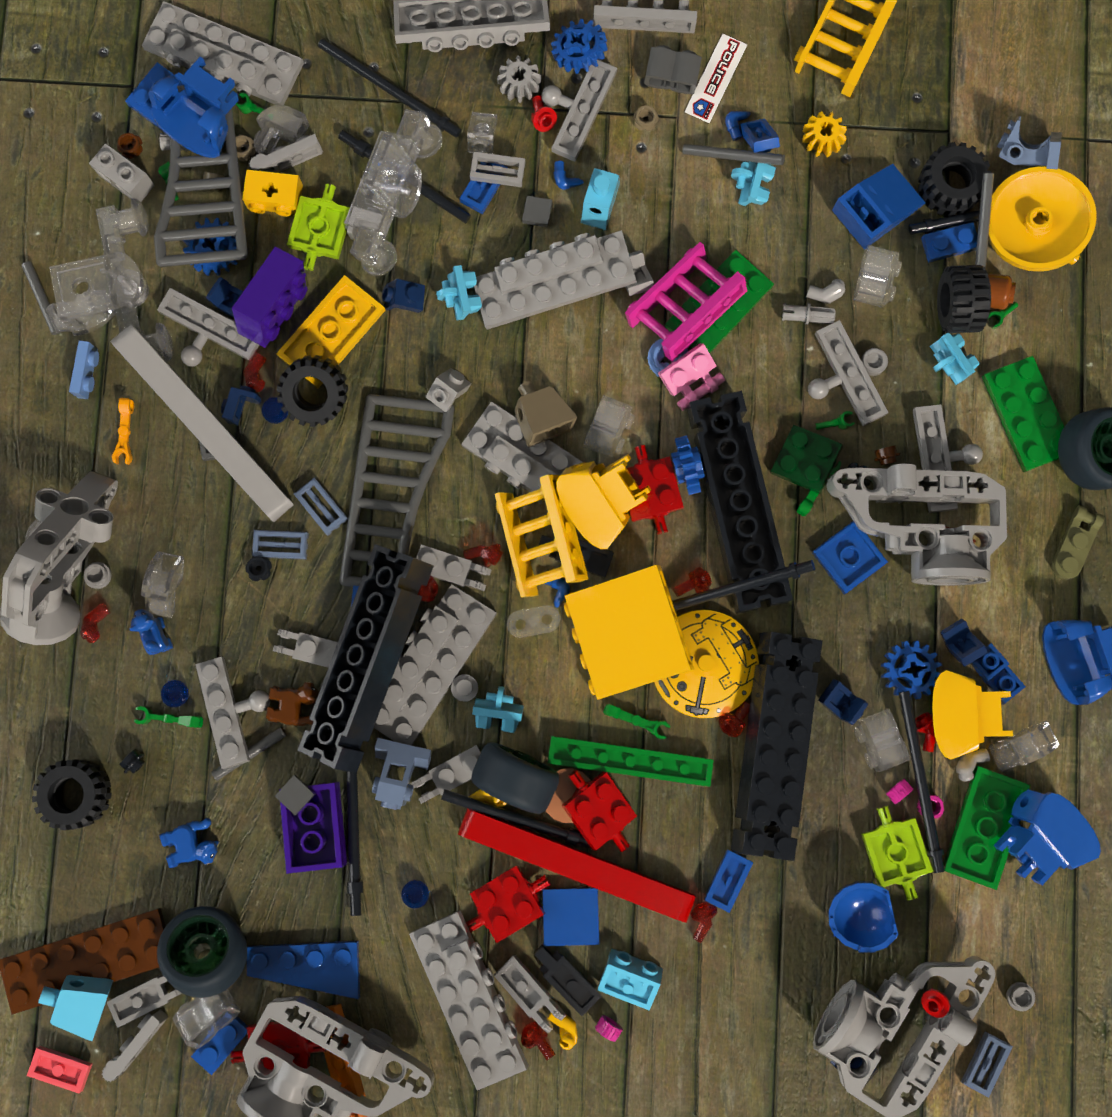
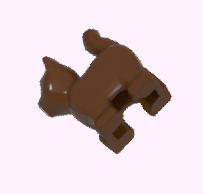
M305 682L300 688L280 689L278 686L270 687L269 699L279 701V707L274 709L268 706L266 719L290 726H312L314 721L309 719L310 716H301V703L307 705L315 704L319 691L312 682Z

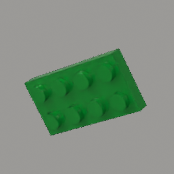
M737 250L718 267L717 271L726 278H731L738 271L745 277L747 292L688 347L690 350L702 343L708 352L711 353L774 286L770 279ZM710 278L699 287L708 296L713 295L720 288ZM691 296L681 307L690 314L694 313L701 304ZM673 315L665 323L664 327L670 332L675 331L682 324V321Z
M1030 356L984 374L982 376L983 382L1023 473L1058 460V442L1064 425L1034 357Z
M975 766L973 771L974 778L970 780L943 863L944 871L997 890L1009 849L1006 847L1003 851H1000L993 845L1011 827L1008 821L1013 817L1011 813L1014 802L1020 794L1030 789L1031 785L983 767Z

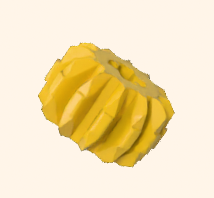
M823 111L819 112L817 117L812 115L808 120V124H805L802 130L804 133L803 143H809L807 152L813 149L816 150V157L821 152L826 157H829L832 152L838 153L841 145L846 141L844 134L847 131V126L841 125L842 117L834 119L833 111L828 116H825Z

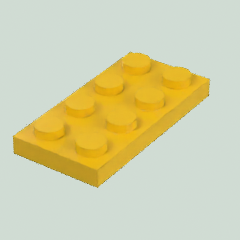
M344 275L276 355L289 366L297 359H302L308 355L311 357L319 355L322 356L321 359L323 360L329 358L332 360L331 364L334 366L339 365L386 311L385 307ZM304 377L317 389L323 384L317 378Z

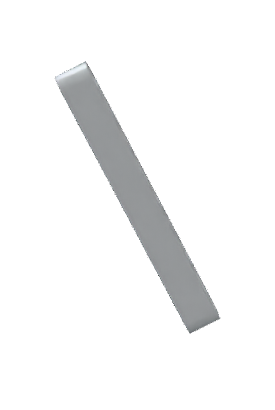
M132 324L110 341L273 522L294 505Z

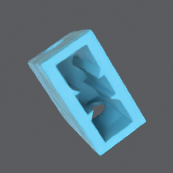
M594 168L583 203L582 224L606 230L620 186L619 175ZM597 208L602 213H594L591 209Z
M68 975L64 980L61 990L44 986L38 1003L55 1007L50 1020L52 1025L93 1041L113 980Z

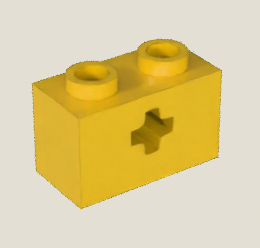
M246 170L242 200L246 207L254 213L263 214L265 211L275 212L280 216H291V214L296 213L299 198L302 196L303 184L299 175Z

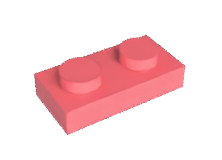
M39 1046L35 1050L27 1076L76 1093H81L93 1063Z

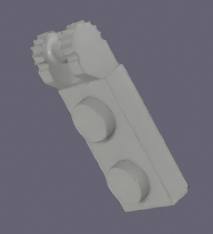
M315 134L311 136L305 135L297 139L295 143L275 148L268 155L260 153L256 157L253 156L249 160V165L255 171L279 173L323 154V150Z
M422 544L416 558L434 565L431 577L461 587L468 586L485 591L486 585L476 580L467 579L470 570L481 575H490L491 569Z
M279 629L277 635L286 639H295L297 643L295 650L287 649V647L281 645H274L273 651L293 656V659L329 668L338 642L301 632L297 634Z
M475 745L429 770L428 774L410 783L414 785V788H418L424 785L425 782L433 779L437 789L421 795L418 798L420 803L422 804L439 794L442 795L444 789L450 791L469 781L481 754L478 746Z
M513 955L494 974V977L530 1018H533L545 1032L549 1033L553 1026L549 1019L539 1011L544 1005L555 1018L562 1020L566 1016L560 1006L551 999L552 996L516 955Z
M181 967L178 968V972L180 974L183 973ZM159 975L107 1001V1005L118 1028L169 1003L172 998L182 993L176 989L168 993L164 985L167 979Z
M161 1009L153 1015L148 1013L137 1026L141 1030L135 1038L131 1035L120 1047L123 1053L116 1055L106 1064L104 1070H102V1078L107 1080V1082L116 1080L118 1076H121L167 1020L168 1015Z

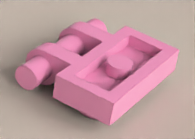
M702 343L658 372V375L672 396L680 392L683 394L684 398L677 402L682 411L688 407L689 402L699 400L709 392L711 394L719 389L718 386L725 381L724 376L720 372L713 377L710 376L709 371L717 365ZM700 378L703 384L692 391L689 385Z

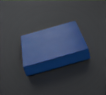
M854 521L812 551V554L844 595L888 563L868 535L859 530Z
M593 887L543 889V910L545 912V915H543L544 946L599 945L598 889Z

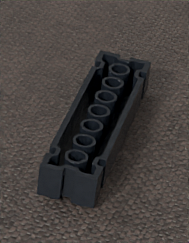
M742 391L723 394L717 403L712 404L710 397L689 402L687 407L691 430L698 428L699 431L694 438V442L701 457L705 474L703 480L728 583L785 568L750 421L744 423L742 421L747 412ZM717 421L720 422V425H725L723 430L715 427ZM788 578L731 595L736 614L757 610L761 607L760 602L766 601L767 607L793 600Z
M376 544L367 564L372 566L368 576L363 575L309 718L314 721L310 731L305 730L298 751L312 758L320 759L319 762L333 769L357 773L364 755V752L360 750L363 741L369 742L420 605L422 596L418 595L421 584L427 586L434 565Z
M763 632L759 634L757 654L763 655L762 665H755L735 817L741 818L740 829H733L732 851L746 855L761 857L765 855L775 859L795 861L797 838L791 837L792 827H799L818 681V673L812 672L813 662H820L823 640L806 637L792 638V635L777 632Z

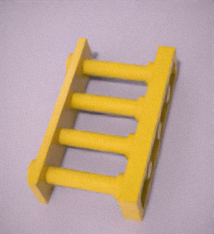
M828 0L806 46H800L794 61L798 62L795 72L799 74L804 63L810 64L840 78L841 82L845 84L841 94L851 97L897 0H886L885 3L879 2V4L871 0H844L873 13V17L877 18L874 25L870 23L865 25L833 10L832 7L836 0ZM826 19L863 35L862 38L866 40L864 46L858 45V47H855L821 31ZM815 41L852 57L851 60L855 61L853 68H842L810 53Z
M548 474L540 477V489L515 498L513 493L498 492L495 494L497 501L496 509L501 517L516 576V588L520 592L521 597L538 596V585L562 577L566 579V583L582 582L589 579L575 525L567 515L557 493L556 481L560 475ZM545 499L548 510L547 515L520 523L517 508ZM548 525L552 526L555 537L554 541L527 549L523 534ZM555 551L559 552L561 567L540 574H533L531 559Z

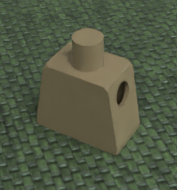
M526 381L518 387L521 397L517 401L515 415L528 448L572 431L577 416L553 387L548 386L536 390L532 381Z

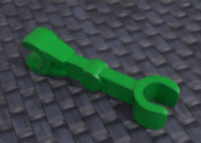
M841 461L832 469L829 477L839 470ZM810 490L806 498L799 505L797 513L805 517L813 507V502L818 493Z
M607 704L604 708L603 713L615 719L619 718L632 723L634 726L645 728L658 739L667 738L659 735L657 732V728L660 725L670 728L667 722L649 721L641 718L639 715L625 712L621 708Z
M139 706L135 709L143 710L146 714L143 720L134 719V722L137 724H148L153 719L166 723L177 722L186 727L202 728L203 717L188 715L175 717V715L170 714L158 715L153 714L152 710L145 706Z

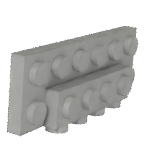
M393 0L396 44L422 42L423 50L429 49L431 52H439L442 48L450 47L464 50L468 46L473 45L489 48L497 43H506L509 46H514L520 41H525L524 33L550 31L547 0Z
M163 1L142 43L145 51L166 59L171 65L178 68L184 66L189 69L199 57H202L206 64L202 69L222 83L232 78L235 82L234 88L239 93L256 96L282 108L304 64L303 59L165 1Z
M622 230L596 238L595 235L590 237L589 233L580 234L575 237V242L566 245L565 242L559 241L549 246L550 250L541 253L538 249L530 250L524 254L525 258L516 261L513 257L505 258L499 262L500 266L494 267L495 271L477 276L474 288L476 295H479L481 298L482 308L480 310L485 328L488 330L637 283Z
M490 402L461 444L462 447L485 461L486 464L484 466L497 475L499 472L503 473L508 477L506 481L517 489H520L522 486L529 492L540 489V477L548 474L561 475L566 468L583 463L550 440L528 448L517 418L493 402ZM545 499L536 502L542 504L543 501L545 502Z
M451 584L438 606H435L433 610L428 608L420 621L424 625L419 633L413 631L408 638L406 645L409 648L404 656L401 655L374 728L395 742L412 746L497 613Z
M461 910L412 931L409 934L476 1090L478 1091L527 1070L529 1065L516 1038L518 1034L515 1024L509 1021L505 1013L506 1005L504 999L500 994H497L494 988L493 974L489 968L485 967L482 960V949L478 942H474Z

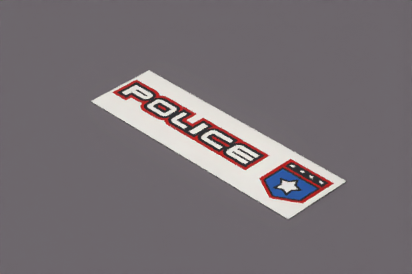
M722 34L695 89V93L688 103L685 113L710 123L747 44Z

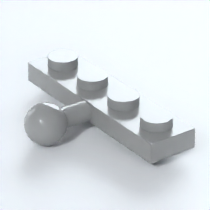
M597 60V67L590 65L589 71L575 99L562 95L561 90L555 85H549L542 91V101L547 106L561 105L570 109L552 146V152L574 162L617 74L616 67Z
M169 288L157 309L160 314L198 333L193 344L186 346L181 352V360L187 366H197L202 361L201 350L208 339L251 361L259 347V344L238 334L234 321L172 288Z
M839 320L816 331L815 336L836 375L826 380L821 378L812 380L808 385L809 395L814 399H823L827 396L829 389L841 384L862 426L887 415L888 411L841 321Z
M941 404L915 407L913 409L922 470L952 471L951 462L964 461L966 464L975 465L981 461L983 451L976 444H968L962 450L949 452ZM927 502L929 513L958 509L957 503Z
M222 656L195 664L221 768L227 769L249 762L250 757L238 713L251 709L256 712L265 711L270 705L269 695L265 691L258 690L253 692L249 699L236 703L225 659Z

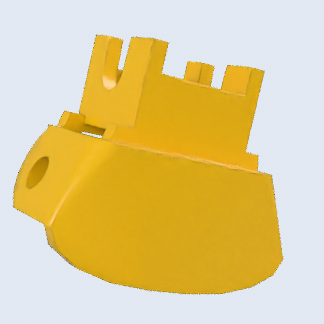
M629 454L605 467L604 463L596 465L594 461L570 466L562 472L556 481L557 493L567 515L582 536L599 549H607L630 518L627 512L646 501L648 498L647 494L651 491L649 485L640 490L626 468L627 462L631 459Z
M947 670L940 673L934 686L932 713L935 738L944 757L954 759L978 750L979 743L984 742V737L1013 736V731H1003L1001 698L1011 697V691L982 692L981 686L976 685L975 679Z

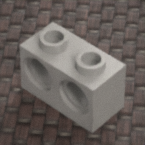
M106 143L89 162L101 178L138 205L155 186L144 171Z

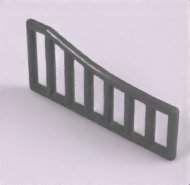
M184 85L177 86L179 93L185 90ZM233 108L225 115L228 125L225 139L227 153H221L216 158L201 155L181 157V145L170 137L168 182L154 234L156 263L160 267L244 260L248 256ZM228 164L229 177L179 181L180 168ZM230 188L231 201L173 206L176 192ZM233 212L234 225L167 231L170 217ZM235 236L236 249L166 256L165 242Z
M368 394L366 396L339 580L341 585L350 587L360 585L362 577L351 576L353 560L368 562L372 553L371 551L355 550L357 534L400 539L398 552L408 555L422 496L434 467L451 435L454 415L453 404L447 412H444L429 400L379 394ZM375 405L443 413L441 428L373 420ZM372 430L438 438L430 453L370 446ZM368 456L425 463L419 478L366 471ZM364 482L414 488L409 503L362 497ZM366 508L406 513L403 528L360 524V509Z

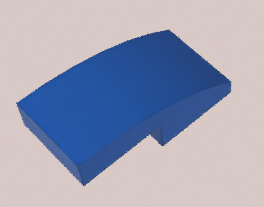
M991 643L986 647L988 653L971 664L992 692L1011 691V697L1001 698V703L1004 705L1026 686L1008 667L1009 662Z

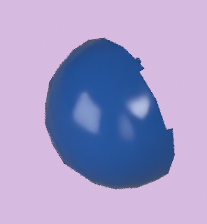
M856 881L844 886L834 896L829 908V925L834 936L845 946L858 950V952L873 953L887 948L897 938L898 931L887 888L872 881Z

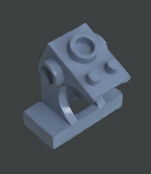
M1018 116L1016 122L1010 120L1007 129L1011 130L1010 133L1004 132L997 145L1001 149L999 157L1013 165L1047 166L1046 169H1058L1062 132H1051V135L1040 144H1028L1020 135L1021 116ZM1017 147L1020 150L1014 151L1012 148Z
M377 738L375 758L383 759L385 763L381 777H375L372 793L376 794L375 800L382 801L381 807L401 810V806L406 805L407 801L410 802L413 794L414 785H409L413 769L415 767L429 769L431 750ZM392 765L406 768L402 781L388 778Z

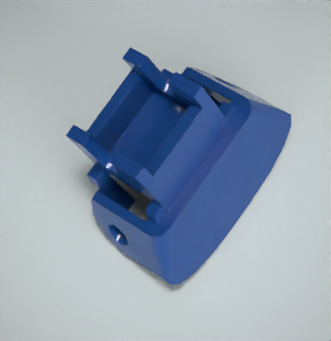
M199 57L184 75L178 72L174 75L175 77L172 75L164 77L150 88L148 95L152 104L151 113L161 130L180 145L198 155L216 158L221 154L228 132L225 115L239 99L235 91L229 94L235 86L234 80L229 78L225 83H222L202 69L206 64L205 60ZM182 82L185 90L179 93L177 85Z
M1058 620L1050 622L1044 627L1042 641L1045 658L1055 685L1064 699L1070 704L1087 705L1098 700L1112 689V626L1101 629L1100 625L1092 626L1091 621Z
M1029 789L1020 794L1014 802L1011 813L1013 817L1008 821L1011 827L993 845L1000 851L1007 847L1009 849L1008 852L1015 856L1022 864L1016 871L1020 877L1026 878L1033 869L1038 868L1031 879L1042 886L1059 867L1073 870L1099 858L1101 852L1100 843L1095 831L1069 800L1052 792L1042 794ZM1023 820L1031 823V825L1027 829L1021 827L1019 822Z

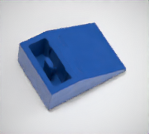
M891 164L858 183L838 198L832 211L865 250L925 205V201L895 165Z

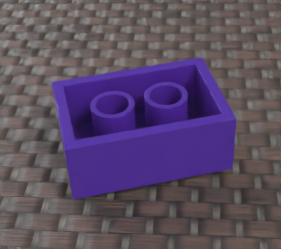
M274 247L232 307L238 334L266 348L270 340L274 341L277 338L281 324L284 320H289L293 313L294 305L298 300L301 301L307 292L306 273L304 272L302 260Z
M340 782L307 785L315 795L297 815H294L280 802L286 874L342 868L347 865Z

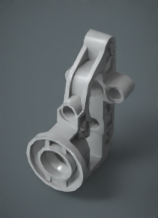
M896 464L887 469H840L828 479L826 485L828 492L833 497L839 498L859 530L869 535L884 538L885 550L892 551V554L911 555V582L923 585L956 586L981 584L991 580L990 555L1007 538L1005 487L987 475L969 471L916 470V465ZM865 478L872 481L874 486L873 490H869L865 487ZM841 479L842 483L848 485L843 488V485L841 483H838L837 481ZM923 486H931V487H929V488H927V489L924 490V487H923ZM869 500H876V503L898 502V504L903 501L989 504L990 526L961 525L957 528H945V524L914 523L907 526H890L889 523L876 522L870 517ZM920 533L927 538L928 543L926 546L922 545L919 541ZM973 535L979 537L981 541L980 547L973 543Z
M90 471L69 494L52 488H43L37 491L34 515L37 520L41 521V524L15 553L3 576L0 625L9 636L20 642L32 645H52L66 640L76 632L80 623L79 605L71 596L72 582L81 572L82 561L94 543H103L111 538L114 517L108 509L118 488L117 480Z
M978 956L968 957L964 962H924L918 965L906 978L898 973H894L889 980L885 979L877 993H874L856 980H850L835 994L823 1013L815 1031L813 1048L836 1063L840 1082L848 1093L885 1117L905 1116L917 1110L928 1096L957 1045L967 1046L973 1039L977 1030V1024L972 1020L994 982V967ZM977 967L983 970L981 975L974 972ZM933 976L945 978L949 981V985L943 993L951 1005L948 1014L942 1018H936L926 1012L924 1018L927 1022L881 1099L875 1098L863 1090L881 1059L879 1054L881 1044L885 1039L892 1041L910 1011L908 1007L919 988L923 989L929 978ZM968 979L976 984L975 987L967 983ZM968 989L969 998L964 1002H959L960 992ZM890 1007L892 1009L891 1016L886 1020L880 1019L881 1010ZM932 1042L939 1043V1047L937 1049L935 1047H931L930 1045ZM855 1057H861V1066L856 1069L850 1068L851 1060ZM902 1092L910 1093L909 1097H901Z
M280 997L267 1005L243 1049L248 1078L237 1097L236 1103L240 1110L248 1117H317L318 1115L322 1117H350L351 1113L367 1117H377L411 1097H425L430 1092L435 1079L433 1071L428 1066L392 1045L391 1037L384 1032L374 1028L367 1031L306 997ZM295 1006H298V1007H299L298 1013H299L300 1015L297 1016V1017H295V1016L293 1015V1013H294V1009H293V1008H294ZM271 1019L349 1062L348 1067H351L357 1073L369 1077V1079L373 1076L388 1084L389 1089L385 1097L379 1101L370 1100L363 1095L359 1097L341 1087L342 1083L316 1068L309 1066L307 1069H304L294 1064L293 1060L295 1057L263 1039L262 1036ZM344 1034L349 1035V1042L346 1045L342 1043V1036ZM263 1057H269L273 1060L274 1069L270 1070L264 1067ZM396 1061L400 1063L402 1072L398 1074L392 1073L389 1069V1062ZM411 1069L412 1072L410 1073L408 1079H403L407 1074L408 1070ZM420 1076L425 1079L421 1087L416 1085L417 1079ZM312 1086H320L324 1091V1097L318 1098L313 1095Z

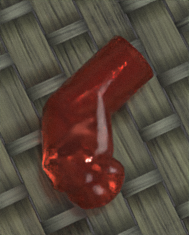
M255 352L244 369V377L247 387L255 389L256 392H261L265 387V381L260 379L259 371L267 359Z
M103 603L99 604L83 618L80 635L88 643H95L100 638V633L96 630L97 624L111 613Z

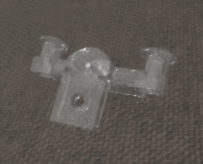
M406 109L396 134L380 131L344 222L346 226L359 228L350 253L357 260L361 261L363 270L371 276L387 274L396 263V248L391 242L386 241L385 238L393 218L407 217L414 210L419 200L422 187V171L415 164L416 159L432 157L439 151L442 145L443 136L441 130L436 125L430 124L431 121L424 112Z
M134 197L131 198V208L118 210L114 205L96 209L104 255L49 267L58 317L64 321L115 309L119 332H122L132 324L159 355L163 356L165 361L168 362L172 359L174 350L173 341L168 329L162 323L157 322L156 333L144 335V331L139 327L136 307L146 301L149 294V286L143 278L138 265L125 254L123 245L126 242V234L139 232L142 237L147 235L149 230L147 212L143 204ZM81 282H87L88 290L83 294H77V285Z

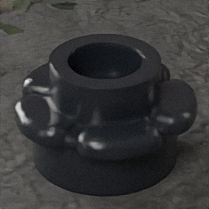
M253 556L246 564L245 570L253 581H264L271 575L270 569H272V564L267 558ZM258 566H261L260 571H257Z
M136 749L129 753L119 764L124 769L123 773L127 774L130 771L135 774L145 764V761L142 759L144 753L140 754Z

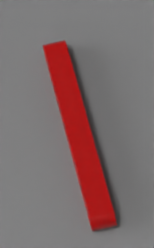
M468 808L457 833L469 840L681 922L687 923L696 899L694 894Z

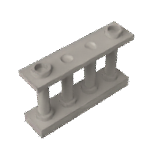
M602 0V5H594L593 23L594 26L600 25L601 28L676 33L695 32L697 11L689 10V0H679L678 10L664 9V0H653V8H639L638 0H628V6L626 7L613 6V0Z

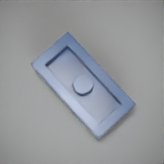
M80 340L78 342L69 388L71 394L81 399H88L89 393L93 391L94 367L99 362L98 349L90 342Z

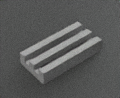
M473 152L470 180L522 187L526 163L525 158ZM478 161L519 167V169L516 170L503 168L500 166L479 165Z

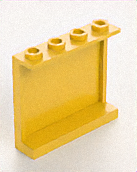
M654 565L565 595L564 610L567 617L572 618L575 627L572 628V635L576 644L580 643L582 650L580 660L585 670L588 669L591 678L588 680L589 689L593 696L596 695L597 700L694 670L660 565Z

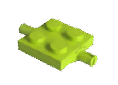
M325 184L322 198H308L304 196L299 198L287 246L306 253L304 269L306 270L308 268L310 271L314 270L317 257L325 256L338 260L340 258L347 232L345 224L348 215L352 214L351 207L338 205L332 201L336 186L332 184Z
M888 806L877 808L882 825L861 834L877 884L884 887L893 884L902 885L906 900L916 899L918 895L913 881L922 875L933 872L916 818L900 822L892 821Z

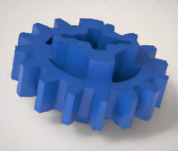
M580 19L579 24L576 25L573 21H570V27L562 26V33H555L556 41L551 42L554 60L557 61L558 67H564L566 72H570L574 68L576 74H579L581 68L588 72L590 65L597 67V59L604 60L603 52L608 50L605 32H602L600 25L594 26L593 20L584 24V20Z
M205 218V224L202 226L199 222H195L196 228L230 225L227 221L222 225L219 218H216L214 223ZM235 236L183 240L188 246L183 248L185 254L212 252L213 250L210 248L208 241L214 244L216 251L236 249ZM237 261L194 264L193 267L197 272L203 269L207 276L210 275L211 270H214L216 275L219 276L220 269L224 268L225 271L229 272L228 265L230 263L237 265Z
M687 436L675 438L677 452L671 453L678 483L686 484L689 495L701 492L699 479L704 478L705 474L698 448H691Z
M904 641L901 644L902 649L898 645L892 646L894 654L885 653L884 656L889 661L888 663L881 664V667L887 669V673L881 675L882 678L889 679V682L885 685L886 688L895 687L893 693L895 696L899 695L898 692L910 691V696L913 694L915 700L921 699V692L926 696L930 695L929 687L934 688L936 682L934 679L940 675L939 672H936V668L942 666L940 662L935 663L933 660L938 654L936 652L929 654V645L919 648V641H913L911 647L908 641ZM916 654L920 655L925 660V663L917 659ZM900 657L901 662L898 665V667L894 669L895 663L897 659ZM910 667H921V670H916L912 674L901 673V671L907 670ZM928 672L927 679L923 683L922 678L924 677L925 673ZM897 678H900V679H902L903 681H905L907 687L903 686V685L897 680Z

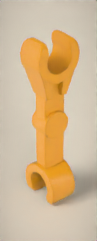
M120 398L118 403L121 414L120 427L118 428L119 440L112 454V460L114 463L119 464L120 454L125 453V464L129 465L133 459L129 446V435L131 433L130 418L134 411V401L129 398Z

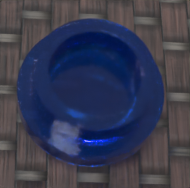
M277 397L269 398L262 406L263 417L272 424L283 422L289 412L284 413L282 411L283 403H278Z
M179 680L167 682L161 690L162 701L170 707L182 706L189 697L188 687Z
M412 880L403 887L401 893L402 900L410 908H420L429 899V889L424 882Z

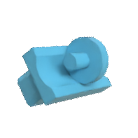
M742 162L741 168H734L731 177L737 181L736 188L742 189L738 204L746 206L751 202L759 205L766 203L770 191L760 186L761 180L767 183L771 181L776 167L771 164Z
M461 265L454 266L453 272L447 275L448 280L441 282L443 289L437 291L436 296L438 300L446 302L447 308L454 307L456 320H464L468 314L478 312L482 308V303L479 295L468 296L467 289L474 288L476 285L475 272L463 271Z
M946 333L930 346L935 353V358L939 362L933 369L935 372L943 369L947 376H950L955 385L976 372L974 369L979 365V361L975 355H964L961 348L965 345V341L960 333L954 335Z
M499 686L497 694L487 692L486 699L476 698L472 715H475L477 728L489 729L493 717L502 719V731L515 733L518 722H521L524 705L513 704L514 696L504 695V687Z

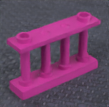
M701 242L694 248H690L672 269L638 301L632 302L625 312L631 328H634L641 321L663 339L661 344L664 354L672 362L747 292L745 277L738 271L731 278H726L705 261L707 257L704 244ZM696 268L720 286L713 295H706L687 279ZM677 286L681 287L701 304L694 313L689 314L668 297ZM659 303L682 321V324L675 331L670 332L649 314Z

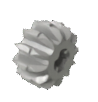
M519 55L516 57V62L508 58L506 61L507 66L500 67L499 72L501 75L497 77V82L501 85L500 92L507 94L509 101L517 97L518 102L521 103L524 96L531 100L532 93H538V84L541 82V75L538 74L537 64L531 65L529 57L524 62L521 61Z

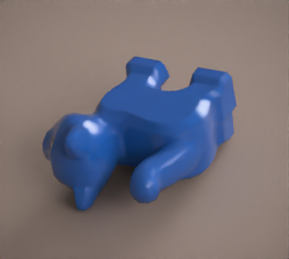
M144 609L134 612L129 630L140 633L147 654L155 655L173 648L171 639L166 638L163 633L165 623L162 617L154 618L151 612Z
M209 818L203 821H192L180 825L173 831L159 835L163 847L174 845L176 852L166 856L169 868L177 867L180 863L199 860L205 865L214 861V857L218 852L217 845L219 841L208 840L198 844L196 832L197 830H205L211 825Z

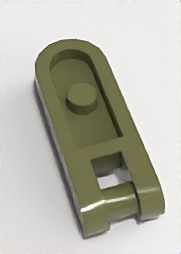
M1081 505L1076 507L1052 561V571L1059 579L1067 580L1079 575L1097 532L1105 520V516L1087 512L1088 509ZM1082 521L1089 524L1087 530L1079 527Z

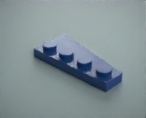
M359 941L256 945L247 947L246 961L247 976L355 999L360 998Z

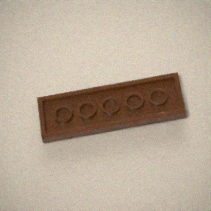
M161 908L0 959V972L11 1015L43 1005L38 1002L44 986L61 990L64 980L68 975L111 979L115 982L159 968L157 946L160 936L166 927Z

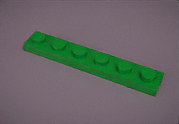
M551 736L548 764L707 787L711 786L714 762L713 759L554 736Z

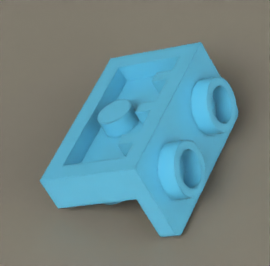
M611 949L597 990L650 1010L661 985L663 968L653 962L633 957L627 952Z

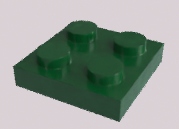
M793 425L775 461L771 474L821 494L842 451L843 444Z

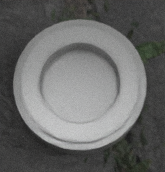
M878 348L868 349L861 357V361L870 376L881 374L888 365L887 355Z

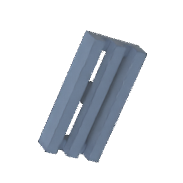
M315 478L294 493L295 497L327 536L334 529L340 527V524L348 520ZM316 487L338 514V519L335 520L310 488ZM305 492L330 521L331 524L328 527L302 496Z
M254 530L252 557L307 560L306 551L308 549L307 539L309 533ZM259 537L301 538V543L259 541ZM259 547L300 549V553L259 551Z
M985 1031L961 1082L989 1098L1013 1046ZM992 1041V1043H991V1045H990V1048H989V1050H988V1052H987V1054H986V1056H985V1058H984V1060H983V1062H982V1065H981V1067H980V1069H979V1071H978V1073H977V1075H976L974 1081L972 1082V1080H973V1078H974V1076H975V1073H976V1071H977V1069H978V1067H979V1065H980V1063H981V1061H982V1059H983V1057H984V1054H985V1052H986V1050H987V1048H988L990 1042ZM1001 1046L1002 1049L996 1059V1062L987 1078L984 1087L982 1088L980 1087V1085L983 1081V1078L992 1063V1059L998 1047Z

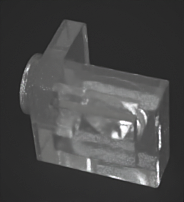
M472 112L467 132L469 153L493 154L498 114Z

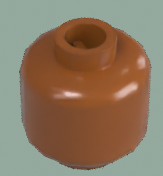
M988 274L991 285L990 309L1004 310L1009 304H1013L1016 283L1012 282V278L1008 275Z

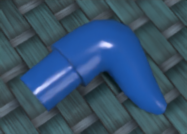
M731 111L726 115V128L733 141L742 138L738 121L747 119L751 115L750 112Z
M563 161L554 162V179L560 189L567 190L584 183L579 178L566 177Z
M563 578L544 583L552 586L551 588L557 589L554 599L555 608L560 606L565 599V595H568L570 591L569 583H566V580Z

